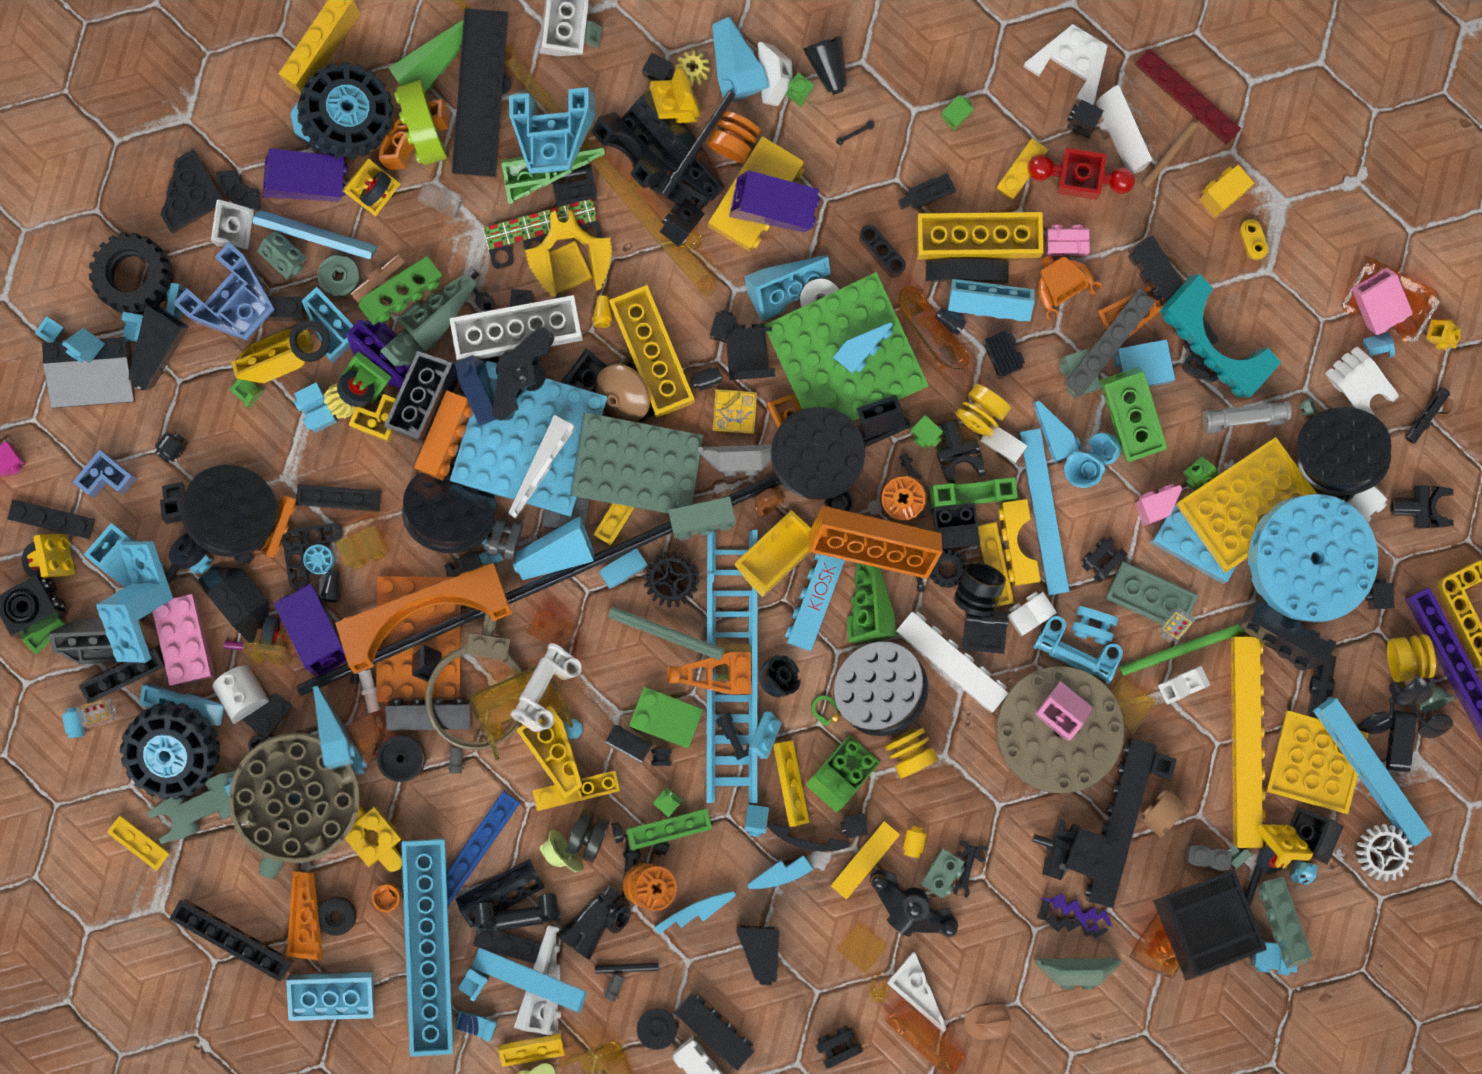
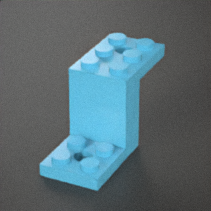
M128 541L119 544V548L132 584L96 604L116 661L146 663L151 659L138 620L172 600L173 596L153 541Z

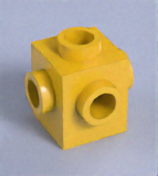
M1431 319L1426 340L1433 343L1435 348L1440 350L1456 348L1461 338V328L1449 319Z

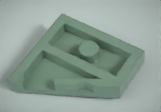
M405 329L381 350L394 366L411 365L417 351L427 354Z

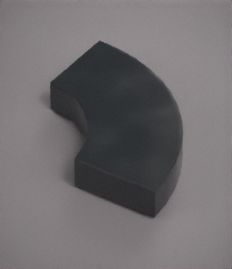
M237 170L216 172L221 190L234 204L254 211L261 210L260 190L244 185L239 178Z

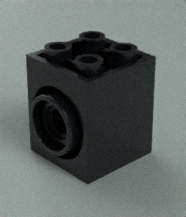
M34 575L0 594V617L10 636L24 639L67 615L65 611L67 606L61 597L58 598L55 592L57 587L51 579Z

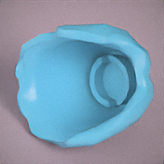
M1073 452L1068 456L1064 465L1065 478L1073 486L1079 488L1097 485L1105 472L1104 462L1098 455L1092 453Z

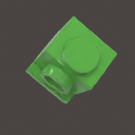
M797 73L789 83L788 91L785 95L801 107L814 92V84L800 73Z
M667 787L653 804L669 817L683 800Z

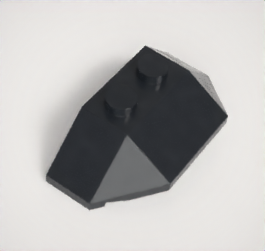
M214 566L198 579L208 597L229 623L249 643L254 642L260 637L257 634L262 631L264 621L268 617L269 601L242 568Z

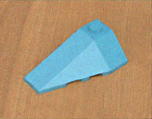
M827 255L764 268L745 276L747 293L760 320H767L786 310L784 308L793 300L796 302L800 299L799 295L809 282L828 277L831 274L829 258Z

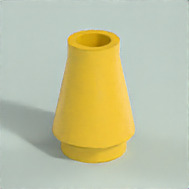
M607 296L597 297L592 317L595 327L607 328L610 327L612 322L609 297Z

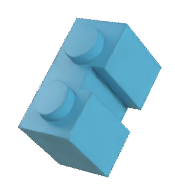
M314 383L294 393L296 397L294 403L298 411L303 410L305 418H303L305 426L308 430L312 429L315 433L338 422L335 415L331 414L330 409H327L328 406L324 403V393L318 383Z
M1264 941L1267 950L1251 956L1250 965L1257 967L1256 971L1269 973V969H1276L1277 974L1290 976V972L1297 973L1298 966L1286 968L1285 963L1281 959L1277 943Z

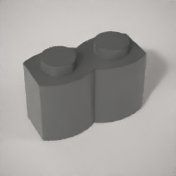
M1190 844L1186 846L1184 861L1191 865L1199 867L1208 866L1212 869L1224 871L1230 869L1233 854L1223 849H1209L1205 846Z

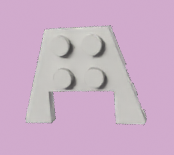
M1072 24L1030 58L1023 67L1040 76L1050 59L1086 81L1076 100L1079 102L1084 100L1094 105L1108 45Z

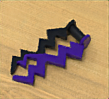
M1063 893L1050 899L1042 897L1039 915H1037V918L1045 920L1057 932L1064 926L1068 932L1081 926L1086 937L1093 933L1095 939L1107 932L1108 929L1098 930L1097 924L1089 928L1087 920L1091 918L1092 922L1096 923L1103 918L1109 927L1112 926L1106 910L1096 915L1095 907H1093L1086 913H1082L1078 900L1076 899L1067 905ZM1050 903L1053 904L1054 910L1060 906L1063 916L1073 910L1077 919L1071 923L1067 916L1057 923L1054 913L1047 918Z

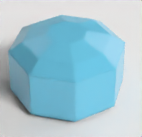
M570 719L564 723L567 737L569 739L579 738L583 732L582 723L576 719Z

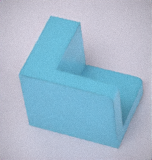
M123 312L121 320L125 322L122 337L137 342L143 315Z
M471 967L458 989L470 996V1000L475 1001L489 980V977Z

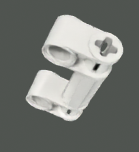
M553 643L548 645V651L544 658L540 659L519 698L518 706L511 712V716L515 720L521 722L534 732L548 729L554 722L552 713L538 704L553 674L562 680H567L578 676L582 670V665L577 659L568 654L562 647ZM539 717L542 719V725L539 722Z

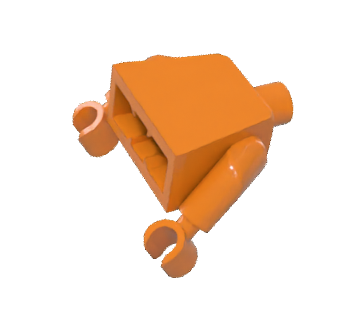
M1050 255L1041 261L1045 268L1040 272L1041 279L1038 281V295L1043 308L1047 310L1045 318L1050 321L1048 316L1050 311L1055 313L1056 318L1058 317V311L1052 308L1053 304L1057 307L1086 288L1089 294L1094 295L1096 293L1092 288L1093 285L1098 290L1102 289L1101 283L1094 282L1093 275L1083 263L1069 260L1066 257L1055 261Z

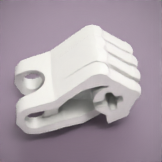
M1355 347L1351 351L1352 356L1346 353L1341 358L1343 363L1338 360L1333 365L1335 370L1331 368L1325 375L1335 389L1346 395L1352 408L1367 411L1375 416L1369 406L1370 400L1374 395L1382 394L1386 400L1392 402L1397 400L1399 395L1376 363L1359 347Z

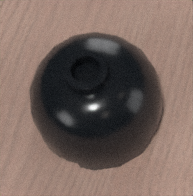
M785 655L771 657L762 665L759 672V682L763 690L770 696L777 698L795 693L800 687L801 679L798 680L797 673H799L797 665Z

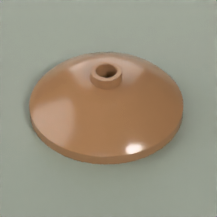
M612 364L598 374L595 392L607 396L604 408L607 415L611 418L637 422L647 414L650 406L649 390L643 378L634 369L622 364Z

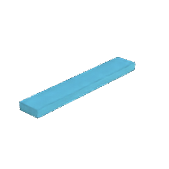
M262 210L253 217L252 223L363 258L371 259L377 252L378 246Z
M478 949L472 968L576 1012H581L587 995V991L486 949Z

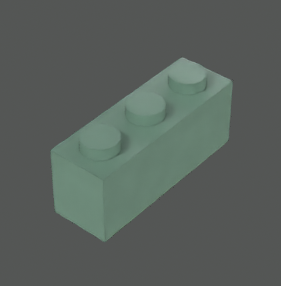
M730 497L668 510L674 538H679V540L689 539L691 535L700 534V536L708 535L717 529L727 531L736 525Z

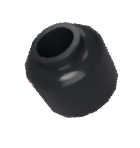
M166 432L155 443V448L157 449L155 453L167 463L169 461L175 462L186 451V446L183 443L185 439L177 432L174 434Z

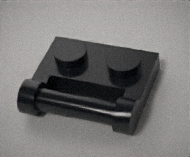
M591 164L577 168L552 182L557 207L590 199L593 201L598 200ZM587 175L586 180L559 185L558 180Z

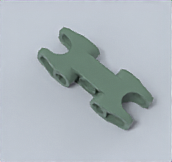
M236 770L208 779L205 783L208 792L187 801L185 795L182 799L176 800L170 797L147 812L149 818L164 814L172 820L171 831L159 838L160 843L164 844L186 838L200 831L197 820L218 811L222 820L230 817L229 796L224 786L228 783L227 779L234 776Z

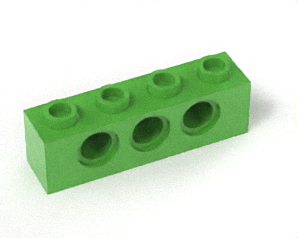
M426 256L362 297L358 306L373 325L378 322L384 323L391 317L390 314L395 311L397 313L401 312L410 301L416 302L423 297V293L427 290L430 292L435 290L440 285L439 282L442 274ZM414 279H419L423 284L415 283ZM397 290H403L406 294H399ZM381 300L388 301L390 305H383Z

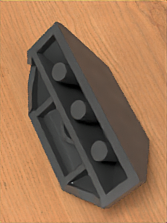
M101 619L74 620L49 633L52 651L77 664L117 662Z

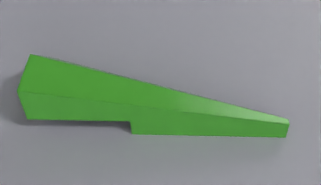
M604 147L580 149L571 169L566 171L530 174L524 157L501 160L508 204L514 203L519 198L527 196L540 187L546 186L580 166H584L590 161L605 155Z

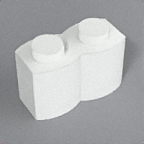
M1036 591L1026 598L1027 603L1022 606L1018 603L1009 609L1011 613L1008 615V618L1020 636L1025 635L1057 613L1044 592L1038 594Z

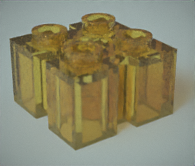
M376 526L369 527L355 535L335 542L344 565L355 568V570L365 567L367 565L366 562L370 559L378 561L385 558V554L389 552L381 530Z

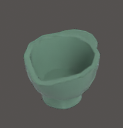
M1430 682L1428 684L1432 688L1433 695L1426 702L1419 704V710L1423 712L1437 710L1451 702L1454 696L1437 687L1435 682Z

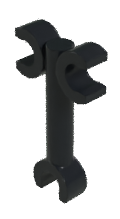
M959 840V843L964 844L966 849L964 852L956 851V854L966 856L965 869L959 884L953 889V894L957 895L958 889L964 888V897L967 898L970 893L967 885L974 858L980 862H985L986 859L979 857L978 854L980 850L988 851V848L986 846H972L964 840Z

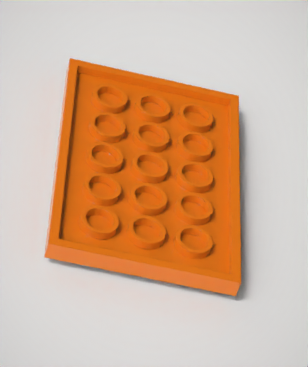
M377 577V607L381 606L384 602L397 600L405 594L418 592L423 587H431L439 584L444 579H452L454 577ZM438 604L411 613L393 627L378 649L460 614L461 605ZM461 626L376 663V687L378 690L376 695L378 702H388L396 697L403 698L404 701H412V698L423 697L426 700L428 682L412 676V656L423 645L440 651L443 658L461 646ZM461 656L451 661L439 674L433 688L432 700L434 697H445V700H454L455 697L461 696Z

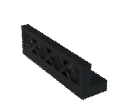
M528 859L456 898L460 913L471 928L476 924L475 917L471 919L469 914L475 912L474 907L477 904L499 901L498 905L494 907V912H501L542 890L545 886L538 876L532 861ZM536 880L537 884L534 886L525 887L528 882ZM511 891H518L515 896L507 897Z

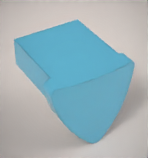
M1388 332L1363 339V345L1369 356L1387 352L1389 358L1395 356L1394 341Z

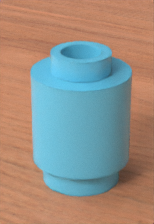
M78 707L65 709L66 713L62 714L65 734H68V739L85 736V730L87 729L83 711L79 710Z

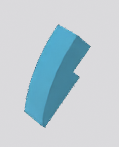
M804 855L788 866H785L780 860L749 882L747 886L749 889L779 886L804 876L812 871L813 868Z

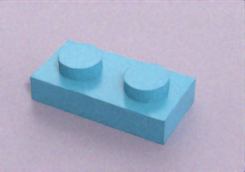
M171 283L167 291L168 302L165 310L180 320L182 311L173 303L186 288L180 284Z
M764 712L750 746L761 759H768L782 724L772 712Z

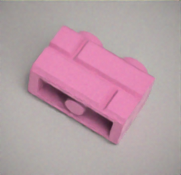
M1052 225L1045 233L1046 256H1087L1090 251L1089 229H1084L1083 225H1073L1071 228H1063V225Z

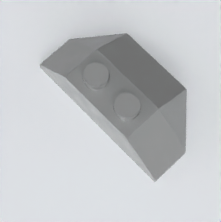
M771 445L698 447V453L720 474L724 473V477H735L737 473H745V476H757V472H762L771 462Z

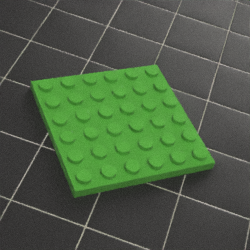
M877 272L764 325V327H772V331L766 332L802 409L828 407L842 412L852 421L859 419L856 408L895 395L900 400L929 386ZM888 323L893 324L891 328L894 330L887 340L882 339L879 342L880 348L873 357L869 354L865 359L867 364L860 373L857 371L851 373L833 358L846 341Z

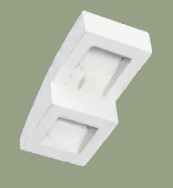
M999 427L992 429L994 433L991 438L985 436L981 438L980 441L996 453L999 452L1014 464L1027 447L1023 442Z

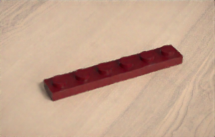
M1150 48L1135 63L1136 67L1225 145H1228L1242 129Z

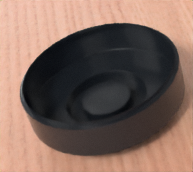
M186 533L179 537L171 546L169 559L177 568L187 569L199 563L205 556L206 550L198 546Z
M650 1009L638 1021V1038L649 1049H664L676 1037V1021L664 1009Z

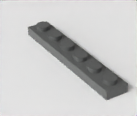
M1138 289L1064 384L1079 397L1082 396L1156 301L1142 289Z

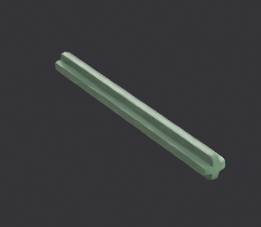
M612 607L609 611L608 617L610 619L717 660H720L724 655V649L616 607Z

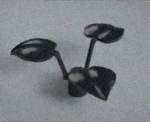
M1416 675L1407 686L1404 681H1394L1389 685L1392 695L1389 698V714L1385 711L1377 712L1356 725L1359 731L1367 732L1370 735L1381 734L1387 731L1393 725V721L1390 718L1394 715V703L1399 706H1411L1423 724L1417 731L1424 738H1435L1443 735L1453 726V720L1445 714L1435 715L1429 718L1428 721L1423 719L1414 703L1426 702L1432 697L1433 691L1428 682Z

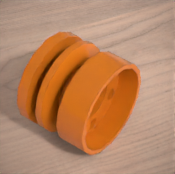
M725 111L721 116L722 120L717 122V126L722 131L713 130L707 145L730 160L745 163L751 152V148L746 143L755 144V137L759 136L761 130L747 118Z
M900 476L891 480L882 492V504L885 511L891 517L898 520H909L918 516L924 510L927 502V492L924 485L918 479L911 476ZM900 493H902L903 495H909V497L907 498V504L905 502H899V499L901 498Z
M639 863L632 866L626 873L623 880V891L626 898L632 904L650 911H660L668 907L674 900L677 884L669 870L650 863Z

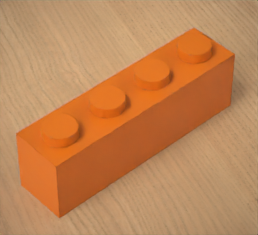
M449 391L445 392L414 466L416 470L442 481L449 473L450 462L457 454L458 443L466 432V424L469 418L473 415L466 397Z

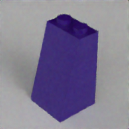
M269 148L265 156L262 197L339 202L342 196H345L342 190L346 186L343 183V176L347 174V163H344V157L338 159L332 155Z
M748 170L737 177L729 217L807 232L815 225L816 216H814V212L820 202V196H818L819 189Z
M312 584L300 587L297 592L280 598L279 602L274 604L304 667L312 675L317 677L347 662L336 624L321 596Z

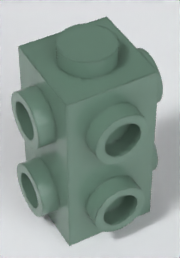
M278 231L265 237L257 250L286 279L293 275L298 276L303 271V264L307 259Z

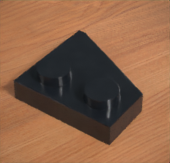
M278 693L268 696L270 702L242 719L265 739L271 735L293 707L292 704Z

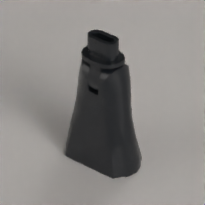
M608 886L603 893L600 892L588 902L556 936L568 946H572L584 958L590 960L606 929L607 921L605 919L608 917V911L611 910V905L615 904L622 895Z

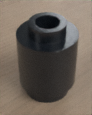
M712 366L693 372L694 376L690 377L694 389L698 388L699 392L716 387L718 383L723 382L718 367L713 368Z

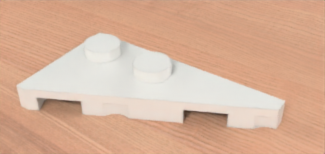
M912 952L888 980L887 984L944 1032L946 1030L944 1020L917 955Z

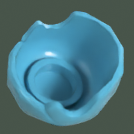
M1098 433L1089 441V444L1092 446L1091 453L1098 455L1103 460L1104 465L1116 462L1121 453V445L1114 435Z

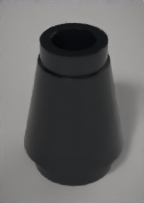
M940 308L935 316V319L951 334L954 333L956 335H959L967 322L963 320L962 316Z
M327 572L321 592L323 601L338 603L339 598L342 597L340 572Z

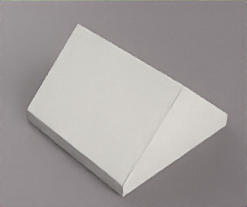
M217 200L211 241L219 247H224L229 242L236 249L248 250L254 210L223 200Z

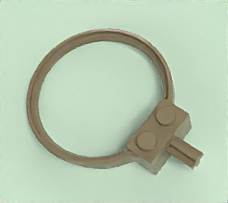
M487 614L484 617L482 633L464 631L461 646L440 660L431 674L426 689V710L434 729L450 744L467 750L488 749L502 743L517 730L521 722L513 719L511 724L502 733L486 741L468 742L455 738L443 729L433 710V688L441 671L451 661L462 656L461 652H465V654L503 660L517 680L520 696L527 685L521 668L508 654L510 639L494 635L497 620L492 621L491 617Z

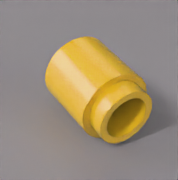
M912 826L911 829L906 830L902 848L904 849V855L920 858V854L924 851L927 833L923 832L924 828Z

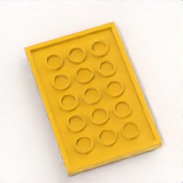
M1275 437L1179 501L1176 506L1223 572L1226 573L1248 558L1249 544L1254 529L1261 518L1274 508L1275 505L1289 498L1318 494L1311 484L1306 481L1303 473Z

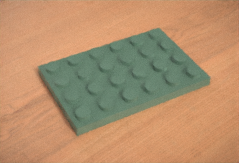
M583 413L570 496L669 514L668 510L692 505L700 459L698 447L702 446L703 435Z

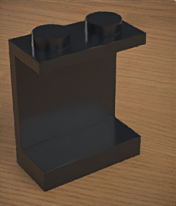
M764 323L752 324V328L745 329V325H733V330H726L729 380L775 377V368L768 369L765 332L772 331V327H764Z

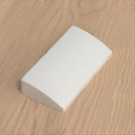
M1119 85L1102 95L1096 101L1098 108L1104 110L1101 116L1124 167L1131 170L1133 174L1143 171L1152 161V158Z

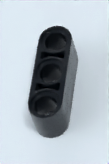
M873 225L864 226L859 235V241L890 277H900L906 266L904 259ZM871 232L874 235V239L866 240L863 234ZM884 247L888 253L885 256H881L877 253V249ZM894 262L899 263L901 270L893 271L890 265Z
M1394 710V715L1391 718L1393 725L1389 729L1386 769L1409 773L1412 765L1417 716L1415 712Z

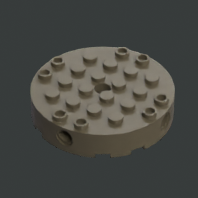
M1050 667L1026 675L1008 691L1009 694L1001 702L996 717L995 737L1004 763L1018 779L1041 791L1071 793L1092 786L1111 770L1122 748L1124 723L1115 697L1100 680L1079 669ZM1060 681L1093 707L1085 723L1070 741L1057 736L1053 729L1034 715Z
M297 732L276 735L255 746L238 766L229 792L231 818L241 838L248 846L262 854V856L278 862L302 863L312 861L335 849L352 829L359 807V783L352 764L331 769L324 765L319 736ZM291 793H298L301 800L298 803H292L289 800V795Z

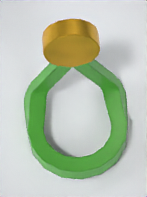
M818 696L811 704L812 714L825 726L831 722L834 724L841 716L836 701L828 696ZM820 700H827L836 708L834 715L828 720L816 712V704Z

